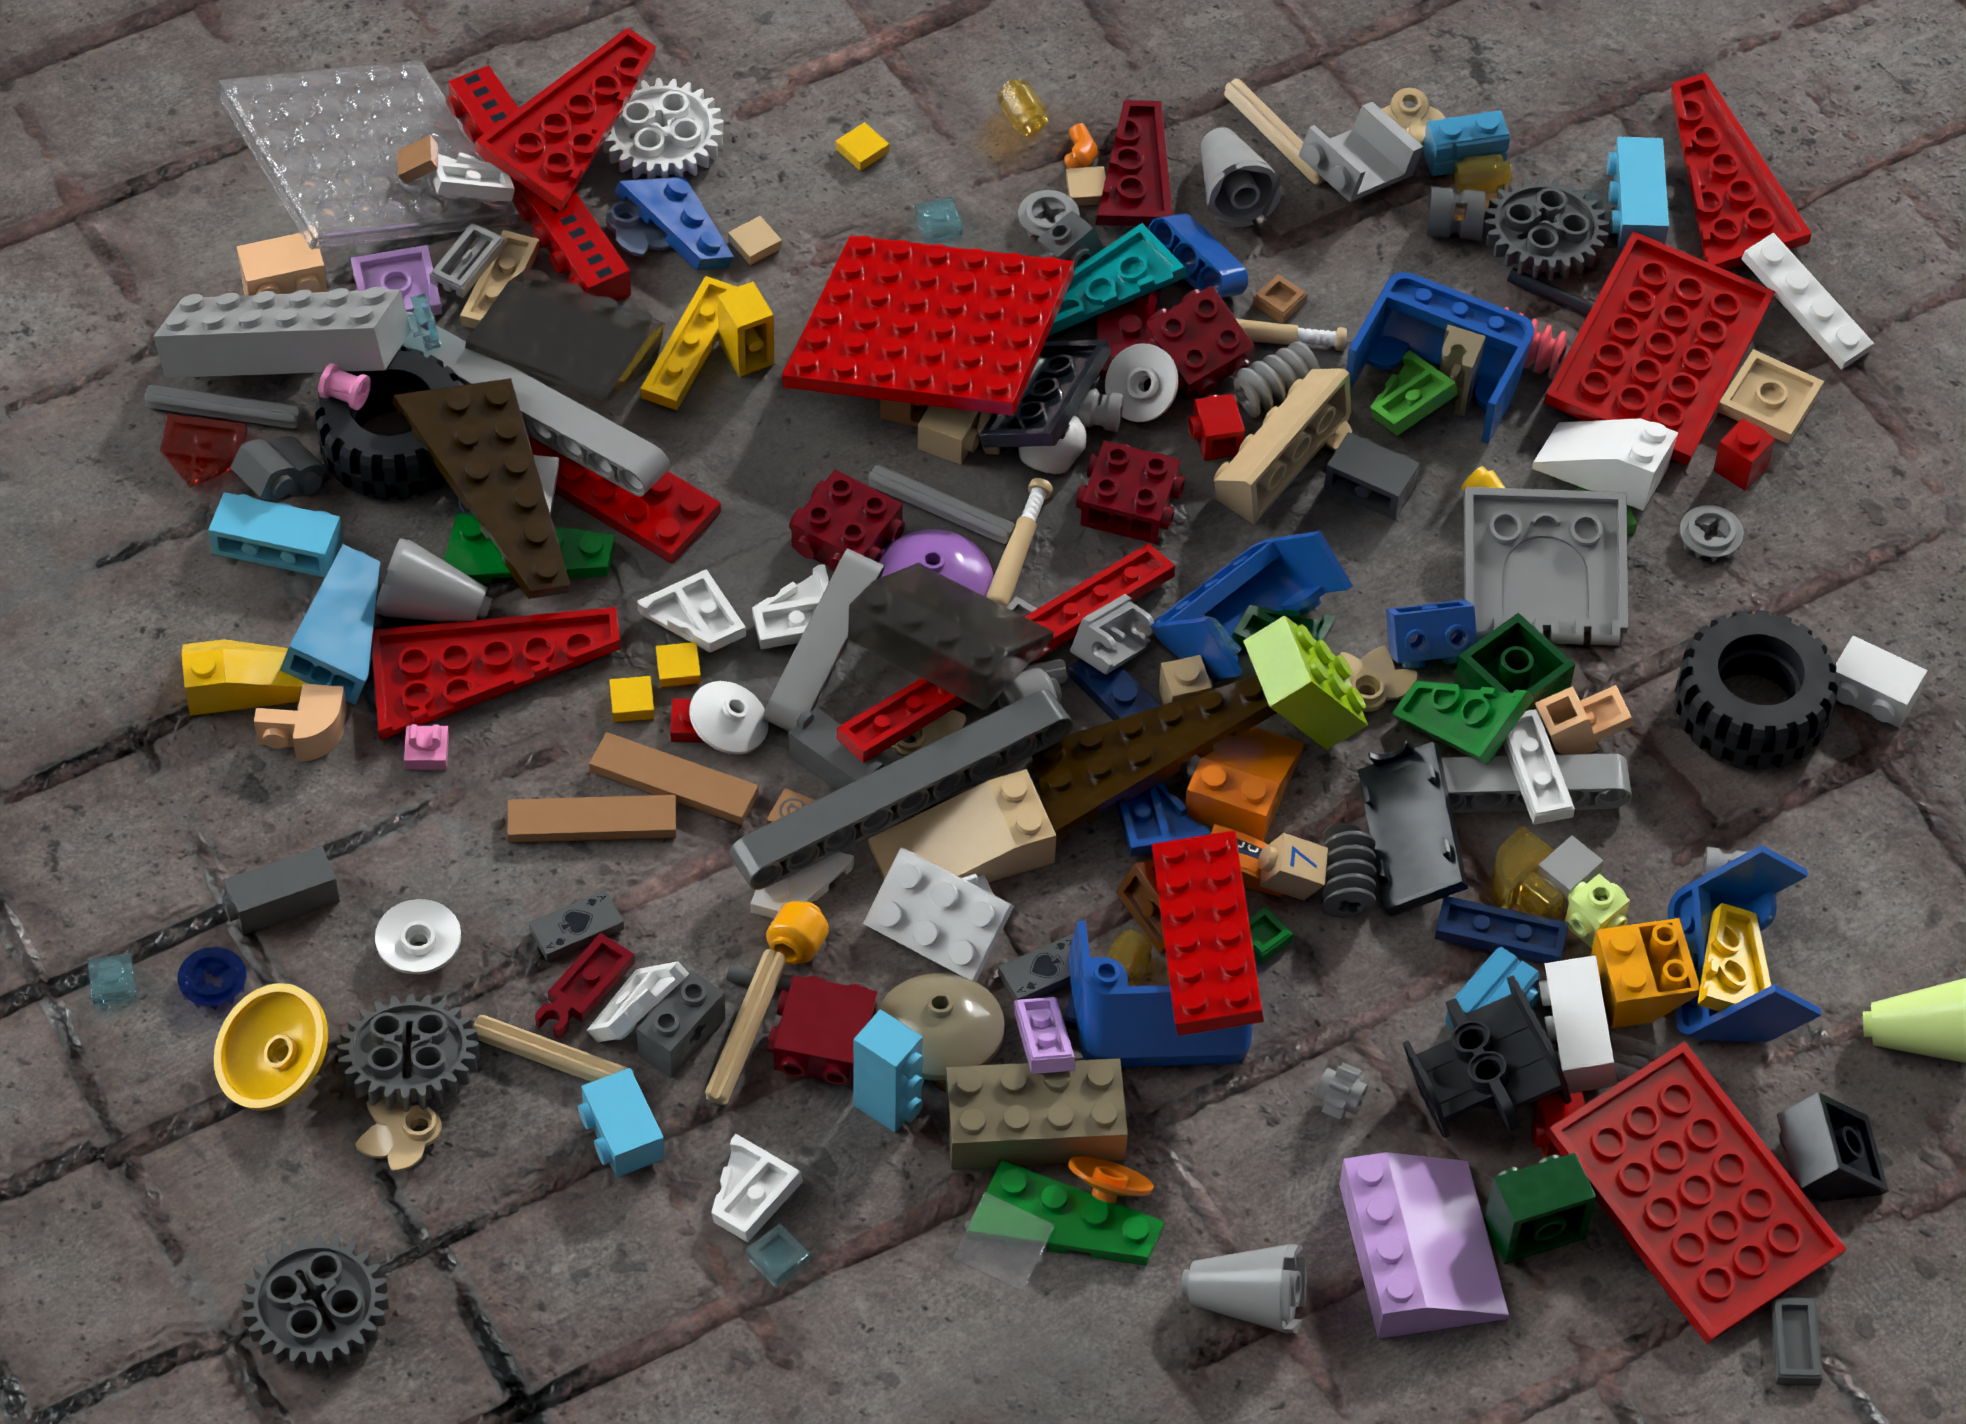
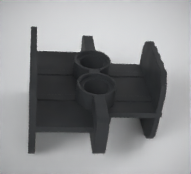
M1514 975L1507 978L1511 992L1510 995L1467 1014H1464L1456 998L1445 1002L1455 1028L1450 1040L1418 1054L1415 1053L1408 1040L1403 1042L1408 1058L1407 1062L1412 1070L1422 1099H1424L1425 1105L1429 1109L1430 1115L1434 1119L1440 1134L1445 1139L1450 1137L1446 1124L1447 1120L1479 1106L1489 1109L1497 1108L1511 1133L1521 1128L1515 1109L1556 1091L1559 1092L1565 1104L1572 1102L1559 1057L1556 1051H1554L1550 1039L1548 1040L1539 1019L1537 1020L1529 1001L1526 1000V996Z

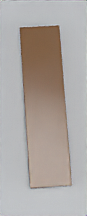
M608 732L605 733L589 763V770L592 773L654 795H676L677 803L739 825H743L759 794V785Z
M676 795L508 800V843L677 838Z

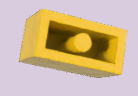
M752 281L717 294L719 345L737 375L741 377L775 364L774 314L755 283Z

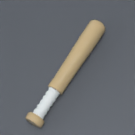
M1236 319L1250 340L1255 343L1290 345L1295 341H1300L1304 344L1334 346L1337 351H1345L1347 328L1338 327L1337 331L1298 328V325Z
M1034 478L1029 483V499L1023 514L1016 521L985 596V605L992 612L1001 613L1011 601L1037 528L1036 520L1044 500L1048 499L1052 494L1053 487L1045 479Z

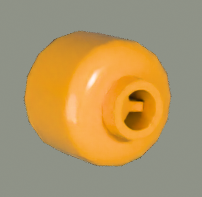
M790 901L781 906L766 932V938L770 949L785 955L786 964H804L812 961L829 933V925L821 910L815 904Z

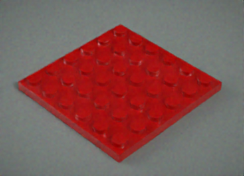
M850 235L782 373L783 388L1014 416L1074 276V261L1061 260L1055 257L1044 258L1020 255L1018 253L983 251L978 248L965 249L948 247L942 244L930 245L908 242L906 240H887L871 238L869 236Z

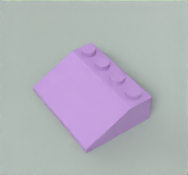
M1389 1152L1343 1159L1339 1185L1378 1339L1508 1319L1507 1305L1468 1161Z

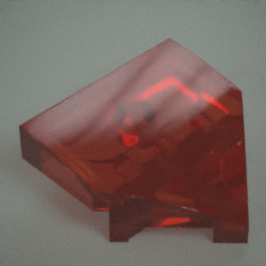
M167 414L160 452L181 479L191 488L231 469L230 467L240 446L246 441L248 429L245 423Z

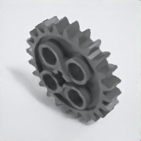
M1539 177L1537 185H1532L1527 178H1524L1521 188L1511 182L1509 183L1508 192L1499 189L1497 198H1490L1489 206L1485 210L1483 235L1487 236L1486 246L1494 247L1493 257L1505 256V267L1511 266L1514 263L1517 264L1518 274L1529 269L1532 270V277L1534 279L1539 276L1540 272H1545L1549 280L1553 279L1554 272H1559L1564 279H1568L1570 269L1580 275L1583 272L1584 265L1592 268L1595 258L1601 259L1603 248L1606 247L1609 222L1604 220L1605 210L1596 209L1597 199L1585 200L1586 190L1578 193L1572 192L1573 183H1569L1565 188L1559 187V180L1556 178L1551 185H1546L1544 179Z
M412 993L408 995L406 1002L400 1003L394 995L390 999L391 1005L386 1007L379 1001H375V1012L371 1013L364 1009L359 1010L360 1021L349 1019V1032L340 1033L341 1045H337L340 1075L345 1076L347 1088L355 1087L357 1098L368 1094L371 1106L383 1099L385 1100L386 1110L390 1111L397 1102L402 1103L404 1112H408L412 1102H418L423 1110L427 1109V1100L431 1098L437 1103L443 1104V1093L445 1091L457 1096L459 1094L458 1083L468 1085L470 1083L469 1073L477 1072L476 1060L480 1059L477 1029H472L471 1018H462L460 1007L448 1011L447 1000L445 999L436 1005H432L431 995H426L421 1002H415V997ZM412 1026L411 1077L405 1079L406 1028Z
M317 1233L313 1244L307 1245L303 1236L300 1235L297 1239L296 1248L291 1249L283 1241L280 1243L282 1255L278 1257L267 1251L265 1257L268 1266L256 1264L253 1266L256 1279L245 1281L248 1295L242 1296L243 1309L246 1310L243 1313L245 1326L250 1327L248 1330L251 1341H259L260 1352L263 1355L273 1351L274 1362L277 1365L289 1357L293 1371L298 1369L302 1361L308 1362L311 1373L315 1372L319 1361H324L327 1368L331 1371L334 1369V1358L340 1356L345 1363L350 1364V1351L352 1349L365 1354L367 1351L364 1338L377 1341L379 1337L376 1326L386 1325L385 1312L383 1311L389 1309L388 1295H385L388 1292L386 1279L381 1278L382 1272L379 1263L371 1265L372 1261L369 1251L357 1255V1246L354 1241L350 1242L343 1249L341 1248L338 1235L332 1238L329 1245L323 1244L321 1233ZM323 1272L335 1273L326 1279L317 1278ZM302 1273L307 1279L317 1304L324 1306L325 1317L335 1329L334 1332H329L326 1329L316 1304L313 1300H308L306 1287L296 1274ZM284 1292L295 1293L287 1299L276 1298ZM344 1306L355 1307L354 1310L348 1313L337 1312V1310ZM305 1326L315 1328L310 1333H297V1330Z

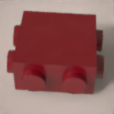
M1212 285L1202 291L1196 289L1189 292L1182 298L1180 304L1170 310L1163 308L1155 312L1146 323L1145 340H1143V343L1160 347L1170 355L1178 372L1177 391L1180 390L1187 400L1197 394L1200 397L1209 394L1218 386L1219 381L1230 375L1235 377L1236 373L1242 368H1249L1254 358V344Z
M1104 440L1099 455H1091L1087 469V477L1090 478L1088 485L1081 484L1078 491L1076 508L1081 509L1080 525L1158 545L1162 530L1169 531L1175 512V508L1171 507L1173 499L1180 500L1183 493L1185 477L1179 476L1181 459L1170 457L1164 453H1153L1133 448L1127 444H1117Z
M834 469L825 482L820 481L815 486L811 499L803 509L798 508L791 517L789 523L791 546L801 556L808 559L813 558L830 567L833 572L846 549L879 562L884 554L883 549L889 543H894L904 532L903 504Z
M793 975L789 991L782 990L777 1009V1015L782 1016L779 1027L772 1026L769 1034L767 1051L774 1053V1070L782 1071L792 1077L809 1076L824 1079L833 1085H854L853 1039L877 1013L878 991L869 990L859 984L843 985L827 982L817 976L801 977Z

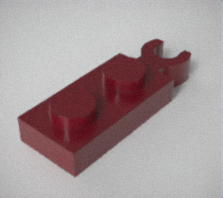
M600 933L548 991V1001L551 1003L545 1004L537 1010L535 1015L536 1026L541 1028L549 1019L558 1020V1023L553 1027V1036L556 1039L562 1038L569 1029V1019L573 1016L583 1022L635 964L634 953Z

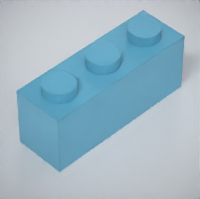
M1617 137L1615 151L1608 152L1607 175H1613L1614 181L1609 183L1608 200L1609 204H1615V210L1611 212L1610 231L1613 234H1617L1618 249L1625 247L1633 231L1665 244L1669 229L1663 138Z
M226 492L222 495L208 529L212 554L324 578L343 543L340 516L332 515L326 511H311L293 507L287 503H273L255 499L245 494L235 495Z
M880 1009L853 1039L854 1107L896 1133L905 1121L911 1123L923 1106V1101L921 1100L924 1082L922 1078V1064L924 1062V1056H922L923 1036Z

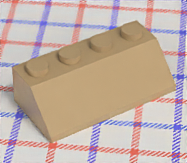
M1312 369L1303 380H1296L1289 389L1285 401L1279 407L1274 406L1267 413L1263 426L1256 434H1250L1244 439L1234 459L1230 463L1225 462L1220 466L1214 477L1216 500L1250 523L1255 524L1351 414L1350 373L1345 369Z

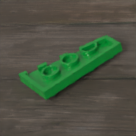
M456 513L444 561L481 584L492 583L493 578L513 577L503 563L502 555L491 539L487 540L480 530V523L474 515ZM554 526L569 579L608 576L616 544L615 534Z
M1001 1160L968 1228L967 1239L983 1242V1238L1003 1240L1004 1245L1022 1248L1023 1243L1049 1247V1252L1067 1254V1250L1089 1253L1091 1258L1147 1266L1164 1230V1221L1117 1203L1101 1201L1088 1192Z

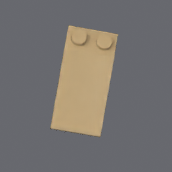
M1027 769L983 782L869 838L868 844L884 880L900 848H904L960 878L976 874L977 877L985 875L989 883L1055 863L1056 833Z

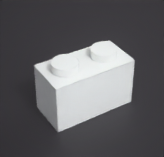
M1852 636L1836 663V675L1839 677L1836 699L1843 704L1852 705L1871 714L1881 722H1888L1900 728L1921 693L1928 670Z

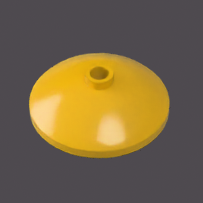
M277 983L256 989L245 996L232 1009L219 1031L214 1050L216 1078L222 1091L228 1098L247 1109L265 1111L276 1109L291 1102L310 1085L322 1065L328 1042L327 1021L319 1002L310 993L297 986Z

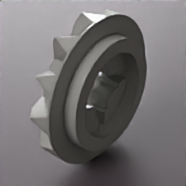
M1054 190L1037 191L1027 196L1021 202L1018 210L1020 228L1027 230L1029 238L1033 236L1040 237L1070 211L1080 216L1079 208L1071 197L1062 192ZM1043 209L1051 218L1055 217V223L1042 218Z
M1703 505L1691 509L1683 516L1680 522L1678 537L1683 540L1684 550L1691 549L1695 552L1697 559L1703 555L1710 557L1714 562L1718 557L1722 556L1729 559L1735 550L1740 549L1744 531L1740 520L1729 510L1714 505ZM1717 526V536H1714L1711 540H1705V533H1709L1710 530Z

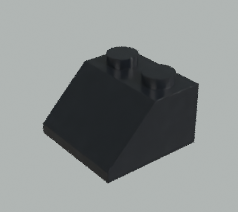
M1819 1092L1777 1114L1781 1130L1779 1140L1787 1153L1791 1168L1789 1175L1805 1195L1821 1202L1878 1196L1889 1192L1867 1115Z

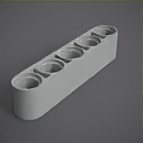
M846 549L766 706L762 718L764 721L790 732L797 725V720L802 712L806 710L811 712L817 707L881 579L885 565L850 549Z
M1619 754L1555 755L1575 810L1614 809L1625 806L1631 801L1632 793L1627 759ZM1494 756L1488 765L1471 757L1442 758L1453 813L1528 811L1508 756Z

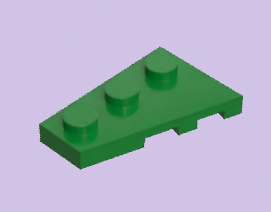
M1415 681L1392 712V715L1400 723L1488 765L1534 698L1526 690H1514L1513 693L1498 692L1496 688L1481 687L1480 690L1461 689L1458 684Z

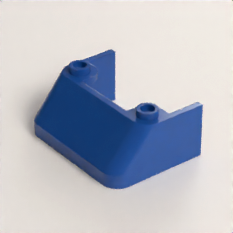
M1400 272L1392 275L1386 282L1349 347L1346 371L1350 373V391L1366 364L1384 370L1393 369L1402 363L1403 356L1409 350L1420 358L1440 366L1445 331L1448 325L1484 335L1486 337L1480 374L1474 387L1473 397L1478 406L1487 410L1481 442L1489 444L1512 402L1533 342V323L1521 314L1409 272Z
M1321 531L1265 539L1252 545L1155 619L1154 624L1150 627L1157 639L1178 658L1183 659L1201 655L1209 679L1218 682L1228 677H1237L1243 672L1237 663L1239 658L1236 654L1241 647L1231 643L1230 639L1249 605L1268 607L1275 611L1283 609L1299 611L1300 614H1306L1322 603L1320 597L1325 593L1345 591L1353 585Z
M1760 845L1685 885L1672 896L1668 906V919H1680L1699 985L1701 984L1712 912L1721 903L1757 914L1761 932L1775 919L1777 910L1776 893L1808 877L1807 869ZM1776 984L1722 1011L1697 1005L1699 995L1675 1009L1678 1030L1694 1040L1769 1042L1822 1016L1820 1007Z
M1077 921L1068 954V965L1081 1055L1085 1060L1120 1058L1121 1067L1234 1064L1242 1061L1247 1056L1252 1042L1253 1024L1177 1036L1170 985L1129 986L1126 970L1121 963L1108 957H1090L1086 921Z

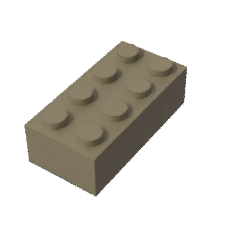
M1120 1058L1075 1061V1071L1031 1074L1029 1063L946 1067L945 1094L951 1169L998 1167L1001 1160L1016 1166L1069 1163L1070 1158L1074 1156H1089L1108 1161L1126 1160L1128 1131Z

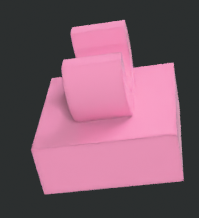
M417 724L406 726L405 770H447L448 726H417Z

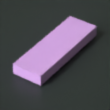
M1047 997L1014 1001L1015 1017L1031 1074L1075 1071V1056L1057 998Z

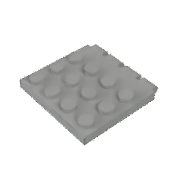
M1465 487L1464 600H1467L1475 607L1477 641L1519 613L1540 633L1543 634V631H1549V641L1553 644L1583 645L1584 632H1590V645L1619 646L1620 633H1627L1626 492Z

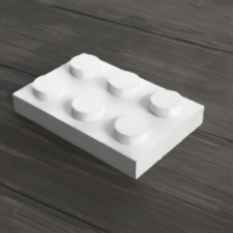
M900 848L863 924L951 971L977 982L1014 905L907 849Z

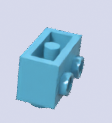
M631 1068L581 1086L583 1103L577 1106L581 1121L586 1130L594 1129L598 1138L594 1140L598 1157L603 1165L610 1163L616 1178L665 1159L664 1137Z

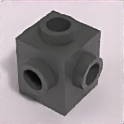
M1070 211L1037 239L1044 252L1041 257H1055L1061 260L1074 261V268L1104 249L1095 229L1073 211Z

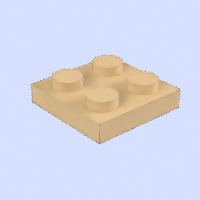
M1753 349L1720 400L1717 412L1736 421L1744 418L1755 426L1763 428L1772 437L1789 444L1820 395L1824 381Z

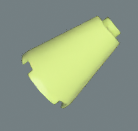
M1966 978L1871 1002V1011H1863L1864 1037H1872L1873 1046L1966 1063Z

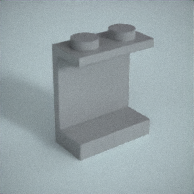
M1374 102L1362 105L1354 128L1335 137L1328 138L1315 125L1309 127L1299 157L1351 202L1413 176L1423 146Z

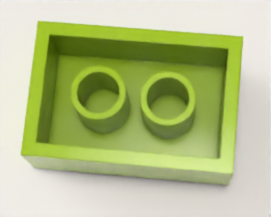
M1283 616L1243 640L1269 706L1323 748L1328 750L1368 726L1362 711L1366 708V704L1359 691L1352 687L1349 677L1352 676V670L1348 662L1340 654L1335 656L1323 640L1316 641L1303 624L1297 626L1289 618Z

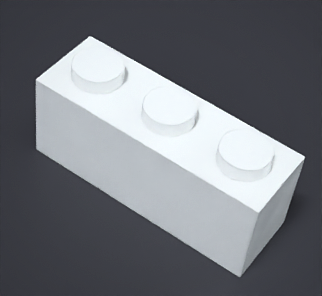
M1596 955L1544 963L1547 980L1539 981L1543 1007L1552 1006L1553 1016L1545 1017L1548 1040L1550 1039L1551 1042L1557 1041L1559 1051L1556 1053L1568 1083L1569 1093L1617 1085Z

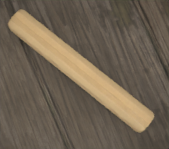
M1235 78L1232 82L1226 84L1225 97L1313 184L1319 185L1326 181L1299 157L1304 142L1240 79Z
M767 949L762 955L705 1091L706 1099L713 1103L726 1105L730 1099L786 965L785 955L781 952Z
M479 1015L472 1028L477 1029L479 1041L590 1082L627 1069L625 1066L486 1015Z

